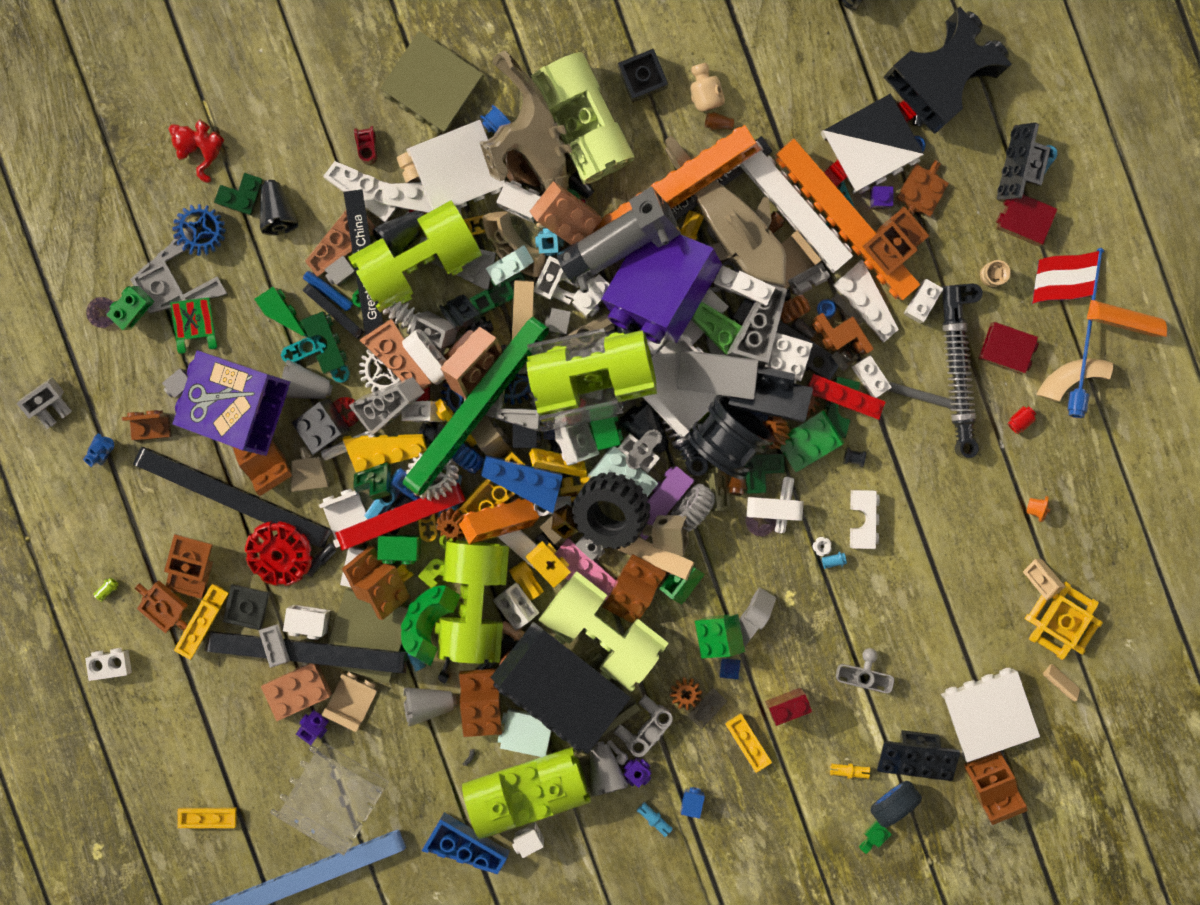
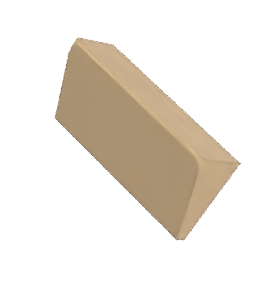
M1035 559L1023 571L1046 600H1049L1065 588V585L1042 559Z
M1050 664L1042 673L1043 676L1069 699L1077 701L1080 688L1056 666Z

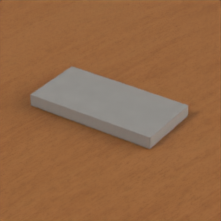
M681 350L677 389L754 399L759 360Z

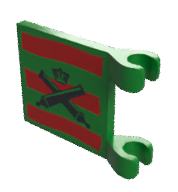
M209 297L170 302L177 352L179 354L186 353L187 349L184 339L206 336L208 348L216 349L217 341Z

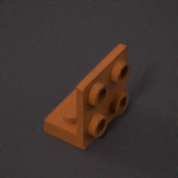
M163 410L146 411L147 415H144V412L127 413V417H122V421H130L131 440L171 437L169 414H163Z

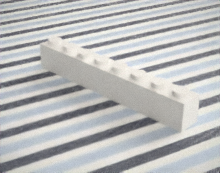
M756 141L761 150L739 164V166L765 196L769 198L771 203L796 231L798 230L830 271L834 273L853 256L851 248L846 243L842 244L840 242L838 233L826 226L827 221L825 218L813 211L814 206L812 203L800 196L802 193L796 185L792 186L787 181L789 178L782 170L779 171L775 167L776 162L771 156L767 157L762 152L764 150L763 147Z

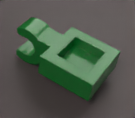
M876 820L864 832L867 838L858 847L867 854L874 844L879 848L892 834Z

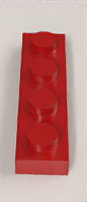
M815 374L812 375L808 387L813 388L812 395L879 420L886 403L883 400Z

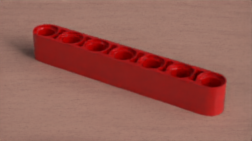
M457 483L456 486H451L452 492L446 491V497H443L442 494L439 495V500L435 499L434 496L431 501L427 497L424 499L420 498L335 532L342 551L466 501L460 484Z

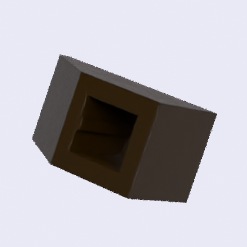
M568 504L553 512L551 530L563 539L579 536L583 533H580L578 530V524H575L573 519L572 507Z

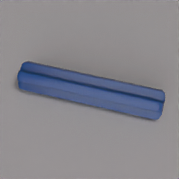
M307 271L304 274L303 279L345 311L351 309L353 302L311 271Z

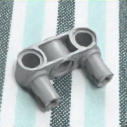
M646 695L640 699L638 704L650 713L651 718L644 723L638 733L632 734L621 724L613 732L626 743L625 746L636 757L644 756L671 725L673 719L669 709L663 705H657ZM660 714H668L669 719L666 722L659 721L658 717ZM642 743L644 745L643 750L636 751L633 748L634 744Z

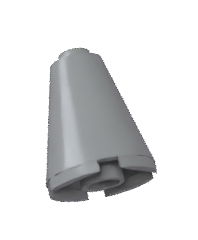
M286 360V365L288 366L284 367L282 379L291 381L286 398L325 399L326 396L331 395L333 385H330V380L293 361Z
M409 687L403 689V696L407 698L404 702L408 726H414L453 711L454 706H457L456 695H452L451 691Z
M604 741L596 743L590 751L591 797L628 788V783L609 745H604Z

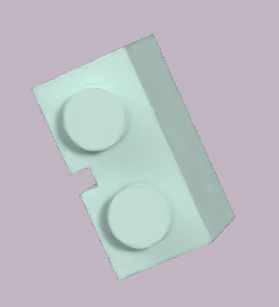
M525 245L488 266L486 270L495 285L529 266L534 260Z

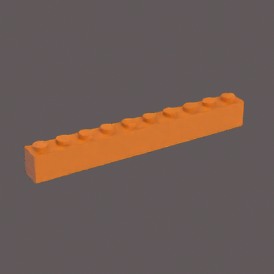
M745 125L738 127L732 134L726 138H721L714 146L703 150L697 157L686 161L682 167L671 171L667 177L653 183L651 186L672 209L761 149ZM630 202L623 203L614 212L606 214L592 233L632 209Z
M795 139L789 141L774 155L777 158L775 162L782 169L785 167L789 172L788 177L795 184L797 182L802 187L800 189L807 198L811 197L815 202L813 204L820 213L823 211L826 214V221L832 227L836 226L839 229V236L845 242L848 240L852 244V251L857 256L861 255L865 259L863 262L870 271L873 269L878 274L876 276L877 280L882 285L886 284L890 288L888 292L894 299L904 300L920 286L919 282L903 264L887 276L867 253L862 245L876 234L875 231Z

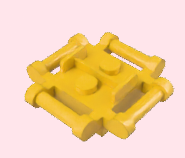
M1066 581L1063 583L1065 588L1052 597L1054 600L1041 621L1036 618L1047 602L1042 595L1030 614H1027L1024 618L1037 626L1030 635L1029 640L1044 646L1055 653L1061 660L1067 656L1071 648L1084 655L1087 644L1097 628L1103 624L1102 621L1092 615L1099 602L1095 599L1091 600L1075 590ZM1066 594H1069L1085 604L1087 609L1080 608L1064 597ZM1091 622V625L1089 626V628L1087 629V631H1086V633L1084 634L1083 638L1081 639V641H1080L1079 644L1077 645V642L1079 641L1080 637L1082 636V634L1084 633L1085 629L1087 628V626H1088L1089 623ZM1045 631L1064 643L1063 647L1060 648L1042 637V632Z

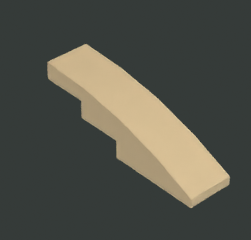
M515 280L512 340L533 315L534 281Z
M640 538L628 547L622 548L621 546L620 549H617L630 556L634 554L656 567L685 580L688 579L695 564L679 555L656 549L652 543Z

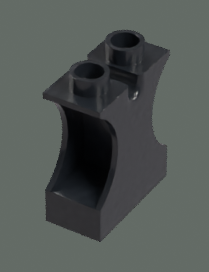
M958 7L945 22L946 38L942 48L927 53L910 50L883 77L934 134L963 109L962 92L967 80L980 76L998 78L1012 65L1007 59L1009 53L1001 42L992 40L982 46L976 43L975 38L981 33L983 24L975 13L971 11L965 12L961 7Z

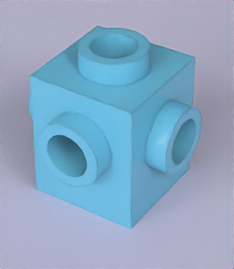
M543 228V231H540L538 236L535 237L536 248H539V254L545 253V256L556 255L564 245V240L547 228ZM552 237L554 239V242L549 243L547 241V238Z

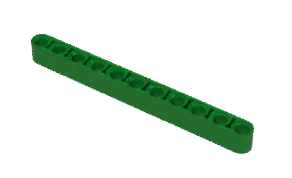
M531 317L406 475L403 481L404 486L418 496L425 493L528 361L527 357L531 356L549 332V327L534 317Z

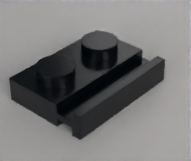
M464 294L448 301L445 306H439L441 313L457 332L462 327L466 328L482 320L480 313Z

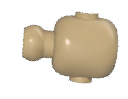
M706 62L693 66L691 72L695 76L696 82L691 84L690 89L692 94L691 100L695 104L696 109L704 112L722 106L725 103V96L719 78L717 76H709V65Z

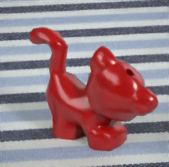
M201 119L195 124L197 131L192 130L189 126L170 125L168 130L171 134L172 144L176 149L178 159L184 160L199 147L205 160L196 167V176L202 182L209 183L211 178L204 174V170L210 167L212 162L218 157L220 147L225 139L217 132L208 134L210 126Z

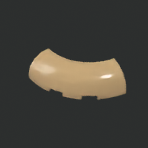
M493 212L482 216L487 238L491 240L496 248L495 252L498 256L503 258L525 245L534 262L519 272L539 277L545 266V253L539 254V250L532 248L518 236L512 225L510 212Z
M1088 358L1084 379L1097 378L1109 380L1113 371V363L1106 360ZM1083 359L1066 363L1049 375L1039 388L1037 396L1053 402H1060L1067 389L1080 381Z

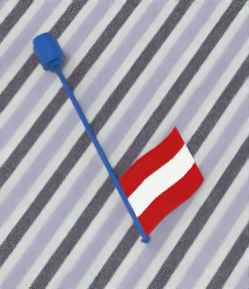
M1098 248L1096 252L1082 255L1051 256L1040 259L1038 261L1032 304L1050 300H1074L1092 296L1091 300H1095L1104 249ZM1088 320L1079 389H1074L1069 395L1067 411L1069 416L1074 418H1084L1088 410L1090 395L1083 389L1092 320Z

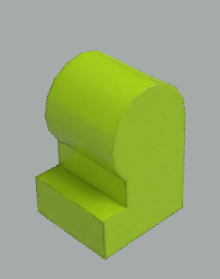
M439 558L430 561L418 576L431 588L437 585L438 581L435 578L437 575H440V564H444V561Z

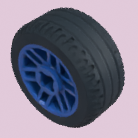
M904 781L880 797L871 806L870 811L882 827L887 828L913 811L921 803L922 796L910 781Z

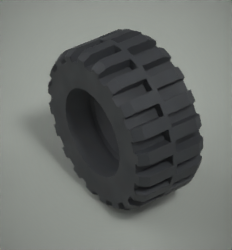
M609 472L607 475L606 473H600L597 476H593L585 483L574 500V506L572 507L574 522L578 524L577 528L580 533L583 532L584 537L587 540H592V544L596 546L602 545V548L606 549L610 547L612 549H620L621 546L622 548L628 547L638 539L650 518L649 511L651 508L650 503H647L649 500L647 494H643V488L640 485L637 486L633 479L625 478L626 475H616L615 472ZM598 501H608L617 505L623 511L626 520L618 521L607 517L600 510Z

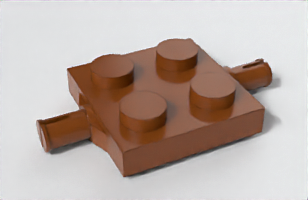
M934 160L930 170L915 164L896 199L908 207V211L912 216L914 212H920L927 217H931L949 184L936 174L941 165L936 160Z
M158 580L149 590L141 585V583L134 588L143 596L137 609L165 634L175 624L183 632L185 631L188 624L181 619V616L188 605Z

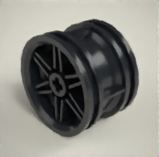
M717 395L714 398V402L708 405L710 412L708 418L704 423L700 421L695 422L693 429H690L687 433V438L692 446L715 467L734 478L744 480L748 475L747 472L754 468L751 459L757 452L766 453L769 445L775 442V438L763 422L750 411L730 407V398Z

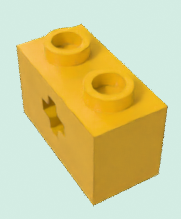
M542 541L525 557L554 588L571 573L567 568L569 563L563 557L559 559L555 555L557 551L550 543L546 545ZM548 560L553 563L551 566L546 563Z

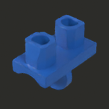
M99 433L95 435L88 448L87 455L83 459L84 462L90 467H93L96 463L100 466L103 465L114 448V441L109 437H101Z

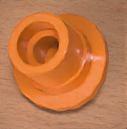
M1045 496V500L1030 498L1026 513L1038 517L1039 522H1043L1047 512L1050 513L1051 510L1048 508L1049 497Z

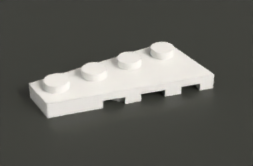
M334 161L323 176L342 192L363 189L366 209L384 223L389 220L397 207L383 205L381 185L389 183L360 173Z
M422 182L381 185L383 205L423 213L432 211Z
M862 259L833 286L880 340L885 342L899 329Z

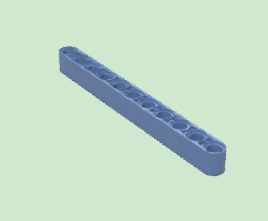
M395 830L209 905H268L406 849V845L400 830Z

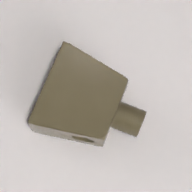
M308 447L299 448L301 459L292 461L291 491L331 486L322 457L313 458Z
M658 515L653 525L647 524L642 531L643 535L652 537L653 546L656 549L684 556L689 544L688 531L682 529L683 526L687 527L685 524L687 516L682 518V516Z

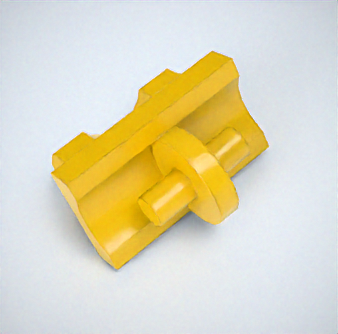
M588 474L580 477L581 485L576 486L573 485L572 477L563 478L562 488H560L561 495L575 496L570 498L571 503H573L576 495L579 494L585 483L590 479L587 477Z

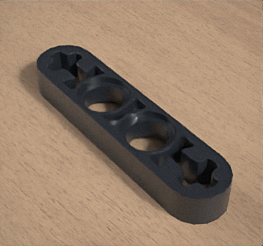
M308 283L302 289L305 294L357 339L362 336L364 331L312 285Z

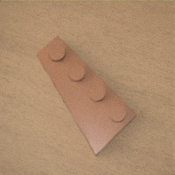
M346 210L305 260L317 277L340 257L352 251ZM367 216L369 234L371 237L373 235L372 229L375 228V225Z
M392 319L360 339L401 381L413 377L422 390L432 385L430 379L403 347L402 341L405 338Z

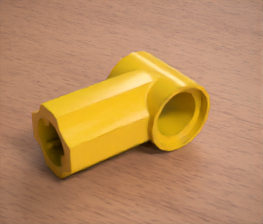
M689 210L680 229L681 235L696 241V235L704 216Z
M525 560L509 570L515 582L520 584L530 601L544 592L534 577V572Z

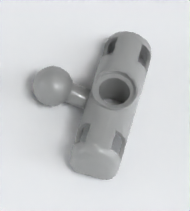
M872 648L865 649L863 652L864 668L846 664L838 665L836 679L841 683L883 693H890L892 691L894 678L891 675L871 670L872 663L877 660V652ZM867 673L869 675L868 681L860 682V676ZM840 677L847 678V682L841 681ZM877 685L884 687V691L877 689Z

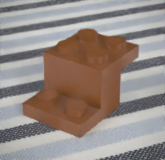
M902 207L875 231L876 234L862 247L888 276L918 250L916 247L928 238L929 235L905 207Z
M823 313L812 319L813 324L811 325L817 334L821 333L824 338L822 342L827 350L831 349L833 352L850 341L854 342L852 347L857 354L861 353V355H864L874 350L854 317L845 320L835 328H832Z
M271 441L267 456L233 447L239 467L250 478L255 492L259 496L292 476L284 454L273 441Z
M174 534L164 572L169 573L165 586L171 591L202 599L213 561L209 560L213 544Z
M369 546L345 565L342 571L357 599L370 603L378 619L384 620L410 598V595L396 567L377 560V551L373 546Z
M632 554L619 573L612 591L604 601L602 608L631 623H634L637 618L640 620L651 604L655 591L664 579L666 571Z
M496 669L459 671L463 737L502 734L500 692L493 686L495 682L490 678Z
M1000 751L964 764L965 770L973 783L976 797L991 825L1028 811L1025 802L1018 792L1016 779Z

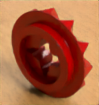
M341 397L334 401L333 405L340 413L343 411V406L346 409H351L349 405L355 402V400L350 397ZM353 410L348 413V420L344 415H341L348 427L355 425L359 420Z

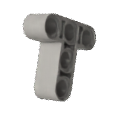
M761 587L758 588L749 606L739 618L744 647L757 630L765 626L776 600L775 596Z

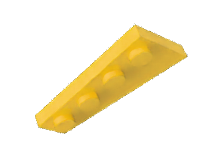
M423 434L398 435L397 437H388V435H380L379 437L360 436L357 438H351V436L343 437L355 472L364 471L385 462L392 464L413 457H419V452L424 454L426 449H428Z

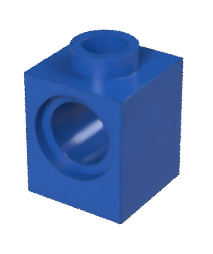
M696 787L685 788L680 809L681 815L700 819L705 798L704 792H701V789Z

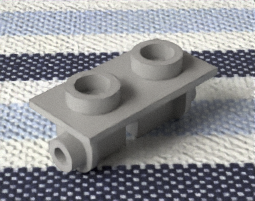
M821 262L789 279L788 282L793 294L802 295L804 292L812 289V284L817 286L828 281L827 279L830 278L827 270L825 271Z

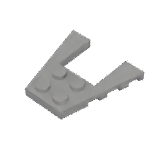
M186 229L184 235L192 242L193 235ZM174 239L170 245L158 253L150 263H147L130 279L134 286H139L155 301L147 310L150 314L171 309L170 302L206 297L212 299L227 295L218 277L183 294L166 264L167 261L186 252L182 250L184 244L177 245L179 239Z
M527 362L517 374L528 375ZM505 390L485 414V416L539 431L540 416L537 410L503 409Z

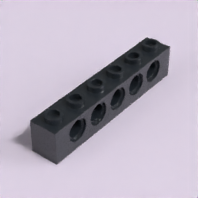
M745 298L732 317L735 320L734 322L742 326L754 303ZM779 320L776 333L813 343L805 371L811 370L815 375L830 380L842 361ZM815 357L821 358L823 362L820 368L813 365Z

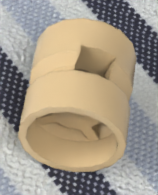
M407 152L399 155L396 159L399 167L404 169L402 175L405 182L415 183L420 181L411 156Z
M994 260L984 265L980 271V279L988 287L1002 285L1010 277L1008 264L1001 260Z

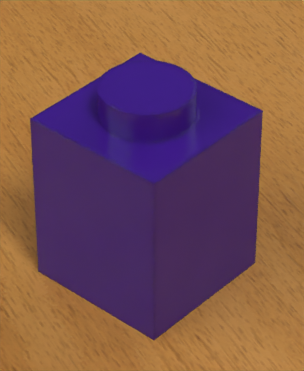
M874 186L870 190V209H890L893 206V187Z

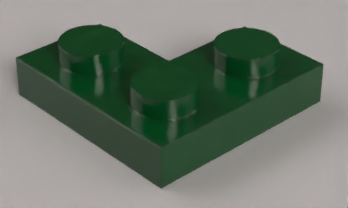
M244 173L238 190L219 185L214 203L252 216L264 179Z
M784 454L755 455L751 459L754 468L747 472L746 493H766L765 474L785 473Z
M388 462L354 474L353 489L357 493L370 488L369 497L373 501L390 495L391 465Z

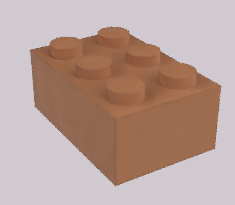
M554 181L529 211L538 223L571 245L589 236L603 220L593 208Z
M479 327L444 362L440 369L450 388L467 399L503 351L497 338Z
M308 663L261 686L276 721L321 702L332 695L320 665Z

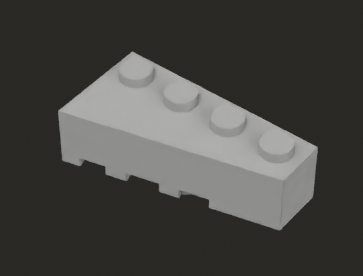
M769 284L775 287V290L767 306L755 301L726 356L759 360L758 366H764L769 363L787 292L786 288Z
M411 377L367 394L349 406L372 436L388 426L425 392L416 380Z

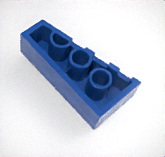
M488 455L485 456L481 472L483 477L551 513L554 512L563 477L561 473Z
M445 812L422 849L423 852H431L442 858L454 859L458 863L470 864L475 868L494 874L499 873L510 852L487 837L478 839L474 829Z

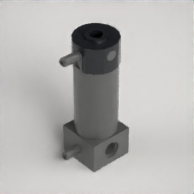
M653 186L629 200L632 207L630 211L581 241L575 242L557 253L559 264L565 275L574 286H580L582 293L589 291L588 280L652 241L659 248L662 245H667L670 240L681 234L670 206Z

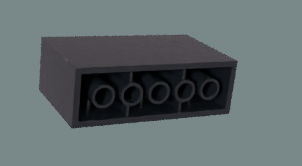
M535 622L531 624L490 677L495 682L493 686L506 697L508 696L517 706L525 709L529 715L538 719L549 730L554 731L557 736L571 744L578 752L583 750L587 754L631 698Z

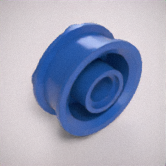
M492 105V110L485 116L481 115L480 118L483 121V128L495 135L499 126L511 122L496 106Z

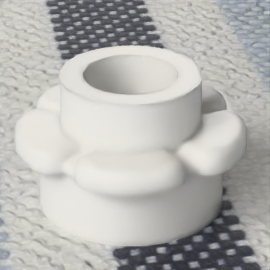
M819 537L813 543V550L816 551L817 555L824 556L831 552V541L829 539Z

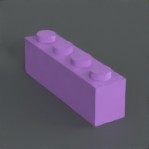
M677 466L674 468L670 467L663 475L666 477L662 483L658 481L657 486L652 490L654 493L647 501V503H650L651 508L647 524L653 525L658 515H667L694 482ZM641 533L640 536L644 540H646L648 536L643 535V533Z

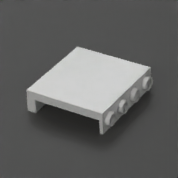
M480 120L406 149L408 155L413 160L432 210L450 200L459 209L467 206L466 202L471 199L476 202L484 199V194L491 192L494 195L502 191L501 187L504 186L505 181H498L490 176L484 159L480 141H487L488 138Z
M1005 668L1000 670V673L997 675L988 674L981 677L982 680L976 682L974 680L963 683L964 686L959 688L950 687L945 690V693L941 694L945 699L961 745L963 759L967 762L1040 737L1018 671Z

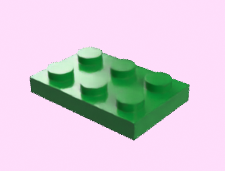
M823 410L792 429L788 434L790 438L785 441L786 445L781 444L780 449L794 471L798 472L843 445L844 441Z

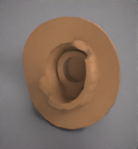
M514 150L507 152L505 161L508 169V179L520 184L527 183L534 187H539L540 183L537 176L529 168L519 152Z

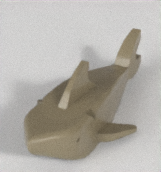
M672 136L665 140L667 146L665 151L676 169L682 167L686 161L692 160ZM716 180L693 194L713 236L718 242L708 246L714 248L721 262L731 260L739 271L767 284L776 286L786 285V254L781 243L768 230L771 223L768 197L762 199L756 212H754L740 198Z

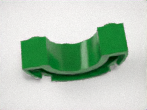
M434 586L422 593L409 605L405 618L401 623V641L408 654L431 666L438 650L431 642L432 629L443 615L454 612L461 595L447 586Z

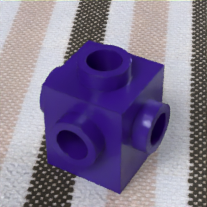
M313 710L309 716L305 714L299 722L301 727L296 735L311 746L317 737L321 739L327 732L325 727L329 721L322 714Z
M638 757L634 760H629L624 766L626 781L631 786L636 785L638 788L641 785L645 786L651 779V766L644 759L640 760ZM636 771L641 772L639 777L634 775Z

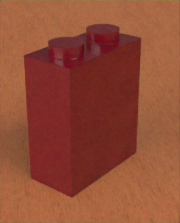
M1024 194L1021 199L1004 200L1003 205L1005 208L1003 213L1000 212L996 219V223H998L996 229L1035 246L1043 245L1058 209Z
M997 322L990 323L978 359L1020 374H1025L1032 366L1033 361L1030 360L1032 354L1038 349V337Z
M801 688L765 701L771 719L776 726L812 712L807 696Z

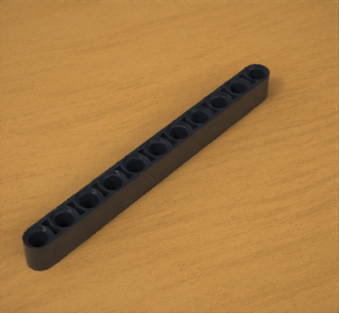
M141 446L133 462V465L261 522L272 521L273 523H278L281 521L295 526L300 534L303 533L309 543L318 547L325 548L332 532L331 529L151 449Z
M208 631L206 634L204 648L206 652L267 658L260 636ZM283 639L290 661L394 673H406L408 653Z

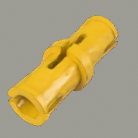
M831 763L830 766L832 769H838L830 770V776H846L848 779H852V777L869 779L870 774L862 773H870V767L853 766V764L849 763L848 765Z

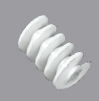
M398 302L383 310L385 315L390 313V319L396 317V324L402 322V329L408 327L407 333L411 334L415 316L413 314L414 307L408 310V302L403 305L401 302Z

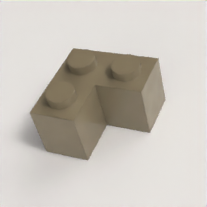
M484 416L471 432V435L486 455L501 458L512 450L508 444L511 441L499 425L494 426V418Z

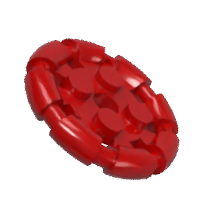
M270 521L257 526L254 529V533L249 534L245 544V552H247L246 561L251 571L260 576V580L274 586H279V584L290 586L302 580V576L306 575L310 570L312 564V556L310 555L311 545L303 533L300 534L295 526L281 521L278 523ZM273 531H277L278 534L273 536ZM290 535L296 540L294 543L288 539ZM259 537L264 540L263 543L259 541ZM279 551L282 554V558H276L273 552ZM302 553L303 557H298V554ZM278 572H283V577H280Z

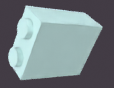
M509 708L507 713L504 712L501 724H505L502 734L498 737V743H501L500 749L539 757L546 756L551 730L526 711Z

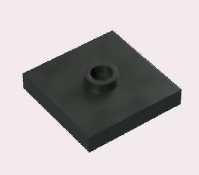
M231 584L223 622L262 630L270 592Z

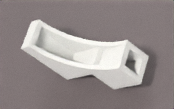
M724 266L721 267L714 281V286L728 293L747 297L767 306L775 290V287L741 271L737 273Z

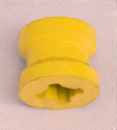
M402 564L397 568L403 583L414 575L411 571H408L406 564Z

